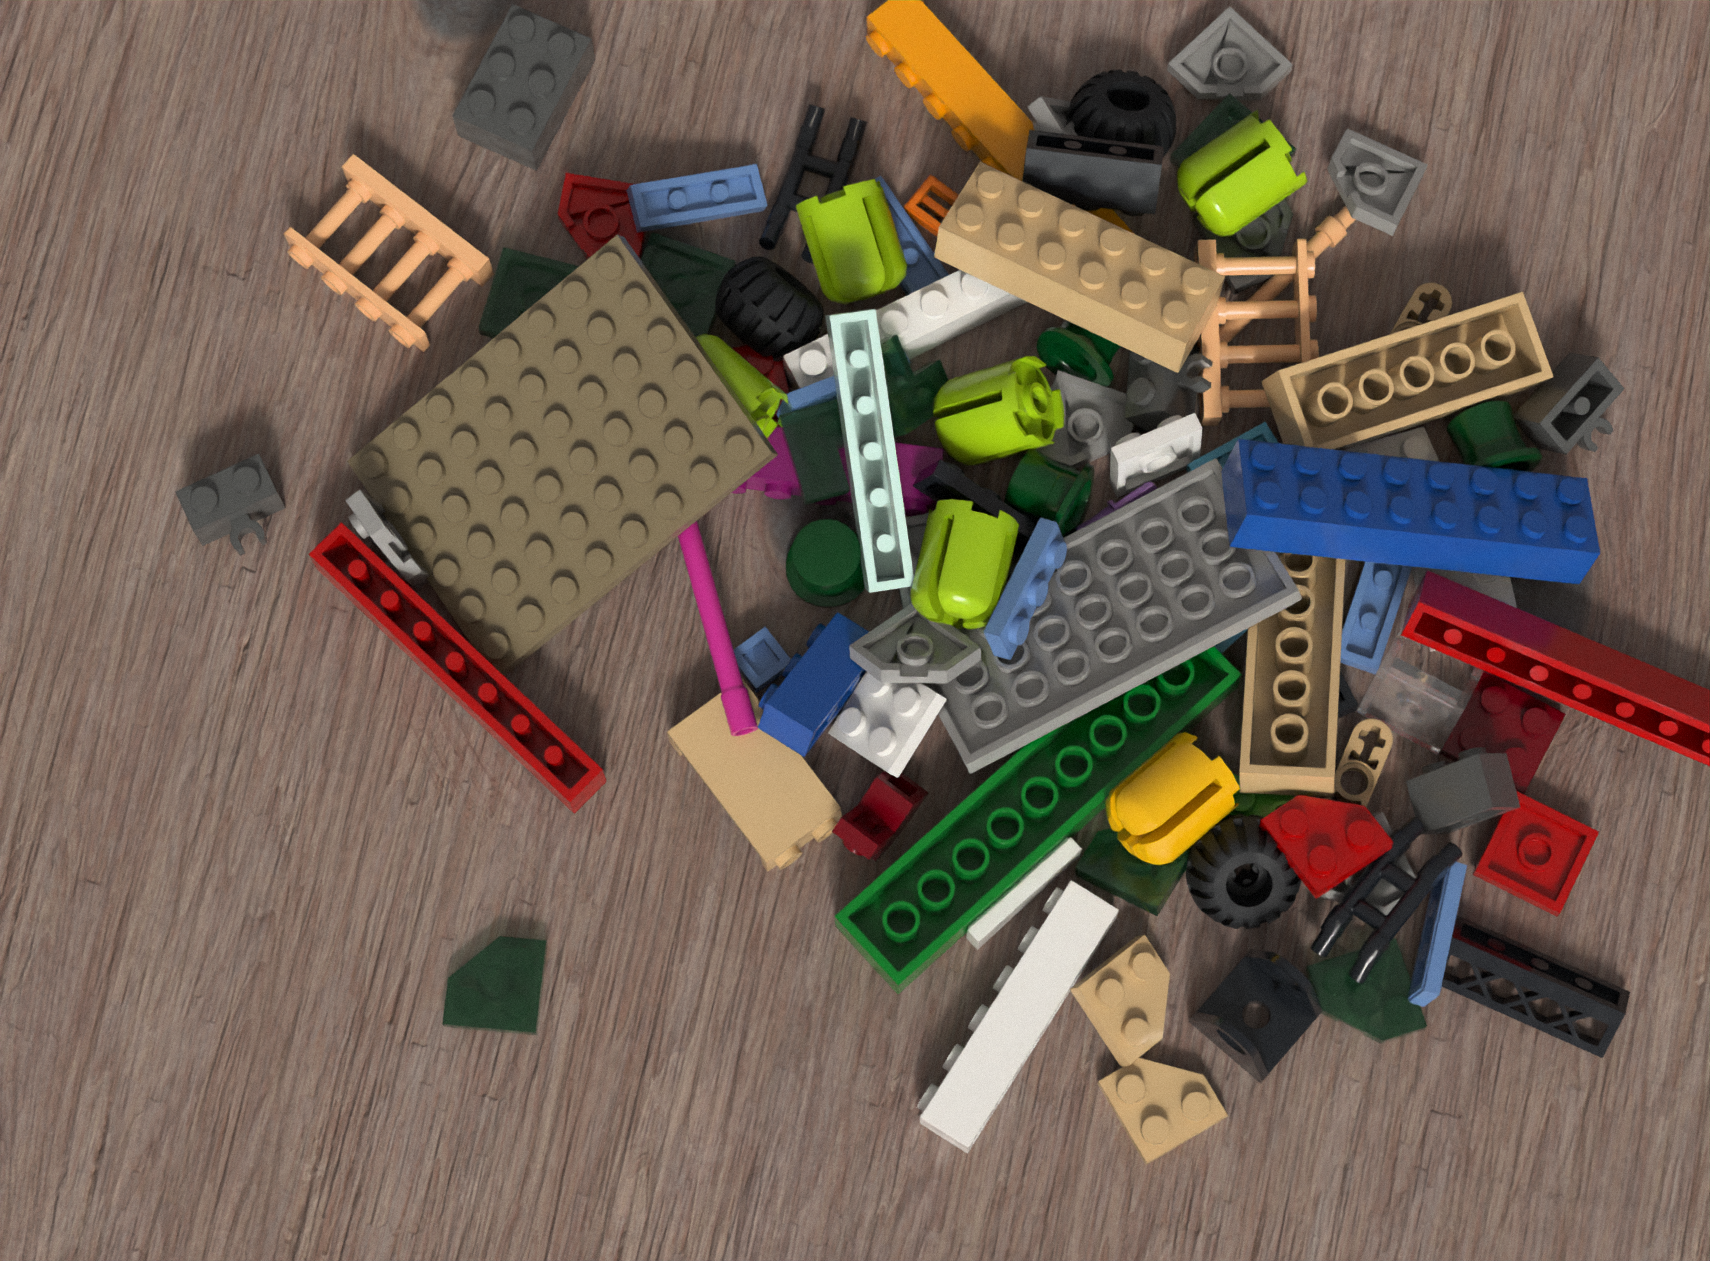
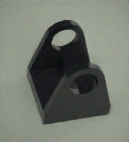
M1250 949L1191 1017L1189 1022L1259 1083H1262L1323 1010L1313 985L1293 964L1274 952ZM1250 1004L1263 1006L1269 1015L1268 1024L1260 1029L1249 1027L1243 1020V1009Z

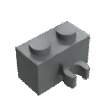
M1194 345L1179 373L1130 351L1125 419L1142 430L1150 432L1157 429V426L1169 417L1180 415L1183 418L1195 413L1196 392L1202 393L1211 388V382L1198 376L1202 369L1212 367L1213 361L1199 354L1200 347Z
M1568 353L1552 371L1554 377L1543 382L1513 415L1514 420L1538 449L1567 454L1577 443L1580 448L1595 452L1598 447L1592 441L1591 433L1594 428L1602 434L1610 435L1613 432L1610 422L1600 418V416L1625 388L1599 357Z
M259 453L175 491L192 530L202 546L230 534L231 544L239 555L245 554L241 540L248 533L256 534L262 546L267 544L266 533L256 521L285 509Z
M1485 747L1468 749L1458 754L1459 761L1451 764L1449 761H1441L1426 765L1422 768L1423 775L1407 780L1406 784L1415 818L1419 819L1425 828L1421 834H1449L1520 808L1507 754L1487 753Z

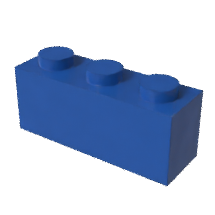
M838 612L827 626L819 623L806 643V647L809 648L803 656L796 653L789 661L782 676L785 679L781 685L777 686L772 683L764 693L758 706L764 710L758 728L805 757L849 700L865 674L866 670L850 659L849 645L866 635L869 631Z

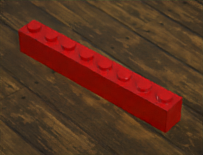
M342 522L309 553L316 569L574 814L607 782L603 769Z
M1426 571L1409 603L1401 633L1402 636L1710 766L1709 689L1431 571Z

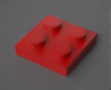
M1516 791L1520 808L1501 815L1473 875L1557 917L1566 903L1599 831Z

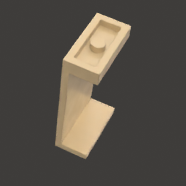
M742 679L744 686L748 690L757 725H759L764 710L758 707L760 701ZM721 693L667 731L671 745L680 756H685L761 857L762 865L767 872L776 865L780 870L791 865L802 855L800 850L802 846L813 838L817 842H821L833 833L832 830L838 823L837 821L842 817L841 807L800 754L759 728L749 734L731 736L721 701Z

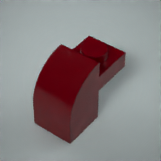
M884 771L875 778L859 804L840 818L832 832L842 839L843 845L852 853L865 856L867 859L872 858L876 861L886 852L907 826L929 792L903 773L896 778Z

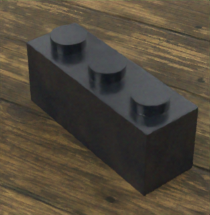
M1029 130L1022 181L1067 203L1074 204L1082 210L1095 211L1100 208L1120 210L1121 213L1128 216H1142L1145 213L1155 215L1164 147Z

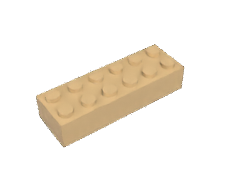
M979 162L940 224L934 258L1177 373H1179L1217 307L1225 276L982 162Z
M1523 292L1278 370L1261 382L1283 444L1343 451L1470 409L1482 403L1495 401L1534 388L1554 376Z
M1275 552L1299 589L1302 600L1248 628L1239 772L1240 793L1334 798L1346 559Z

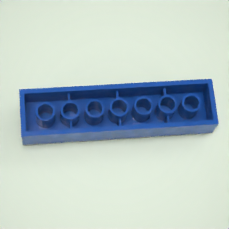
M1245 439L1237 440L1221 471L1229 547L1571 584L1581 583L1600 554L1587 478Z

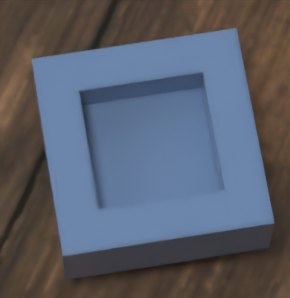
M766 626L734 649L739 670L756 693L781 676L791 660Z

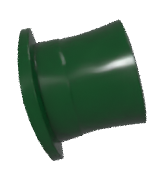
M1064 320L1059 327H1049L1040 334L1036 349L1040 360L1047 365L1045 367L1056 375L1059 370L1107 387L1114 378L1109 365L1121 346Z
M1490 401L1479 404L1460 413L1448 424L1447 433L1455 444L1463 464L1532 472L1542 459V454L1538 448H1527L1521 439L1511 405L1506 401Z
M1030 449L1020 461L1011 478L1004 503L1017 512L1030 515L1036 521L1044 518L1057 522L1064 538L1076 532L1075 527L1081 525L1085 519L1092 495L1094 466L1088 463L1080 471L1060 464L1036 449Z
M831 519L817 520L803 527L797 534L786 560V576L792 590L798 597L813 606L835 608L854 601L864 591L860 559L861 548L857 534L847 525Z

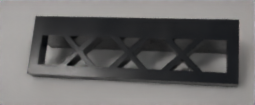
M1456 916L1446 965L1450 956L1453 955L1470 963L1475 975L1460 979L1444 972L1441 987L1598 1057H1604L1625 1016L1630 991L1461 916ZM1500 978L1507 979L1514 983L1518 994L1506 998L1493 993L1489 981ZM1545 997L1552 999L1558 1003L1562 1014L1551 1017L1537 1013L1532 1001ZM1592 1017L1607 1024L1600 1040H1597L1580 1032L1576 1021Z

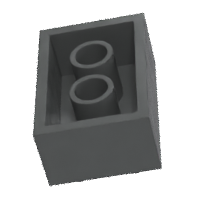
M512 4L452 115L458 136L537 171L595 62L592 39Z

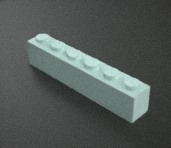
M876 309L825 315L857 538L861 548L860 559L864 587L869 593L911 587L914 574Z

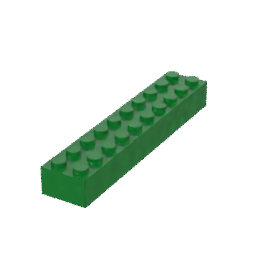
M1213 646L1028 743L834 916L835 927L897 994L901 993L967 933V927L1063 840L1067 837L1072 838L1105 808V801L1110 791L1174 736L1183 732L1188 733L1236 690L1242 674Z

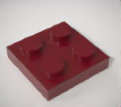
M1483 671L1439 754L1456 762L1459 761L1458 754L1460 752L1477 747H1485L1487 753H1506L1516 791L1525 794L1566 714Z

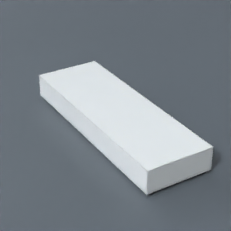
M1071 837L1063 840L967 927L966 938L978 950L1080 857L1082 848Z

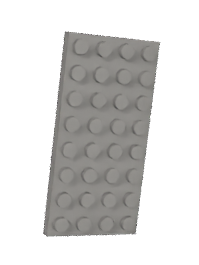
M1217 458L1064 537L1063 539L1067 545L1064 563L1060 568L1055 569L1048 583L1047 597L1040 607H1036L1029 622L1027 638L1022 645L1017 646L1011 660L994 656L983 633L986 627L971 630L966 628L958 629L981 647V660L949 683L922 684L947 699L938 715L970 774L1302 600L1299 589L1275 552L1229 547L1221 475L1223 468ZM1017 563L1010 566L1006 585Z

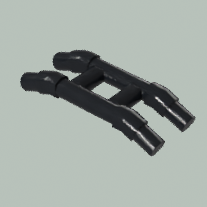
M812 104L808 105L793 155L759 240L762 248L766 250L775 249L780 236H782L786 228L790 212H797L796 205L810 199L809 197L797 194L805 171L830 179L824 196L843 190V187L847 186L859 155L867 121L854 117L850 118L837 156V162L812 155L820 132L819 129L825 108ZM806 242L801 257L805 262L812 264L813 261Z
M1411 817L1400 829H1396L1389 836L1393 841L1392 849L1372 861L1366 867L1339 904H1336L1327 915L1320 927L1319 934L1310 947L1318 955L1327 957L1337 939L1341 937L1348 924L1352 921L1353 915L1372 927L1374 930L1358 952L1357 959L1348 972V975L1353 980L1362 984L1366 981L1375 964H1378L1384 952L1390 946L1392 939L1429 891L1434 889L1438 882L1447 874L1448 870L1462 856V851L1456 844L1448 843L1437 855H1433L1416 874V878L1395 865L1394 863L1410 848V844L1425 830L1423 823L1415 817ZM1382 878L1404 893L1388 915L1365 901Z

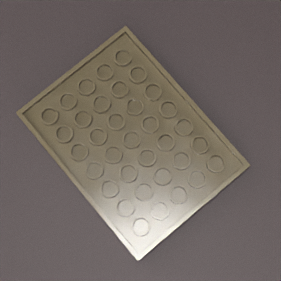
M616 235L347 462L370 496L385 509L383 515L401 535L410 555L430 575L427 580L471 645L505 676L774 459L778 453L625 237Z

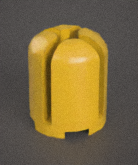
M1183 732L1174 736L1110 791L1105 801L1106 816L1112 831L1118 832V840L1129 853L1150 864L1163 865L1173 862L1239 805V803L1234 802L1233 797L1240 789L1233 773L1220 756L1211 761L1200 749L1194 746L1192 743L1198 737Z

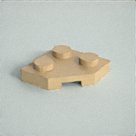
M1145 934L1133 938L1070 988V991L1120 1067L1131 1065L1163 1039L1170 972Z
M1138 1058L1131 1065L1123 1066L1097 1083L1145 1165L1228 1117V1114L1203 1074Z

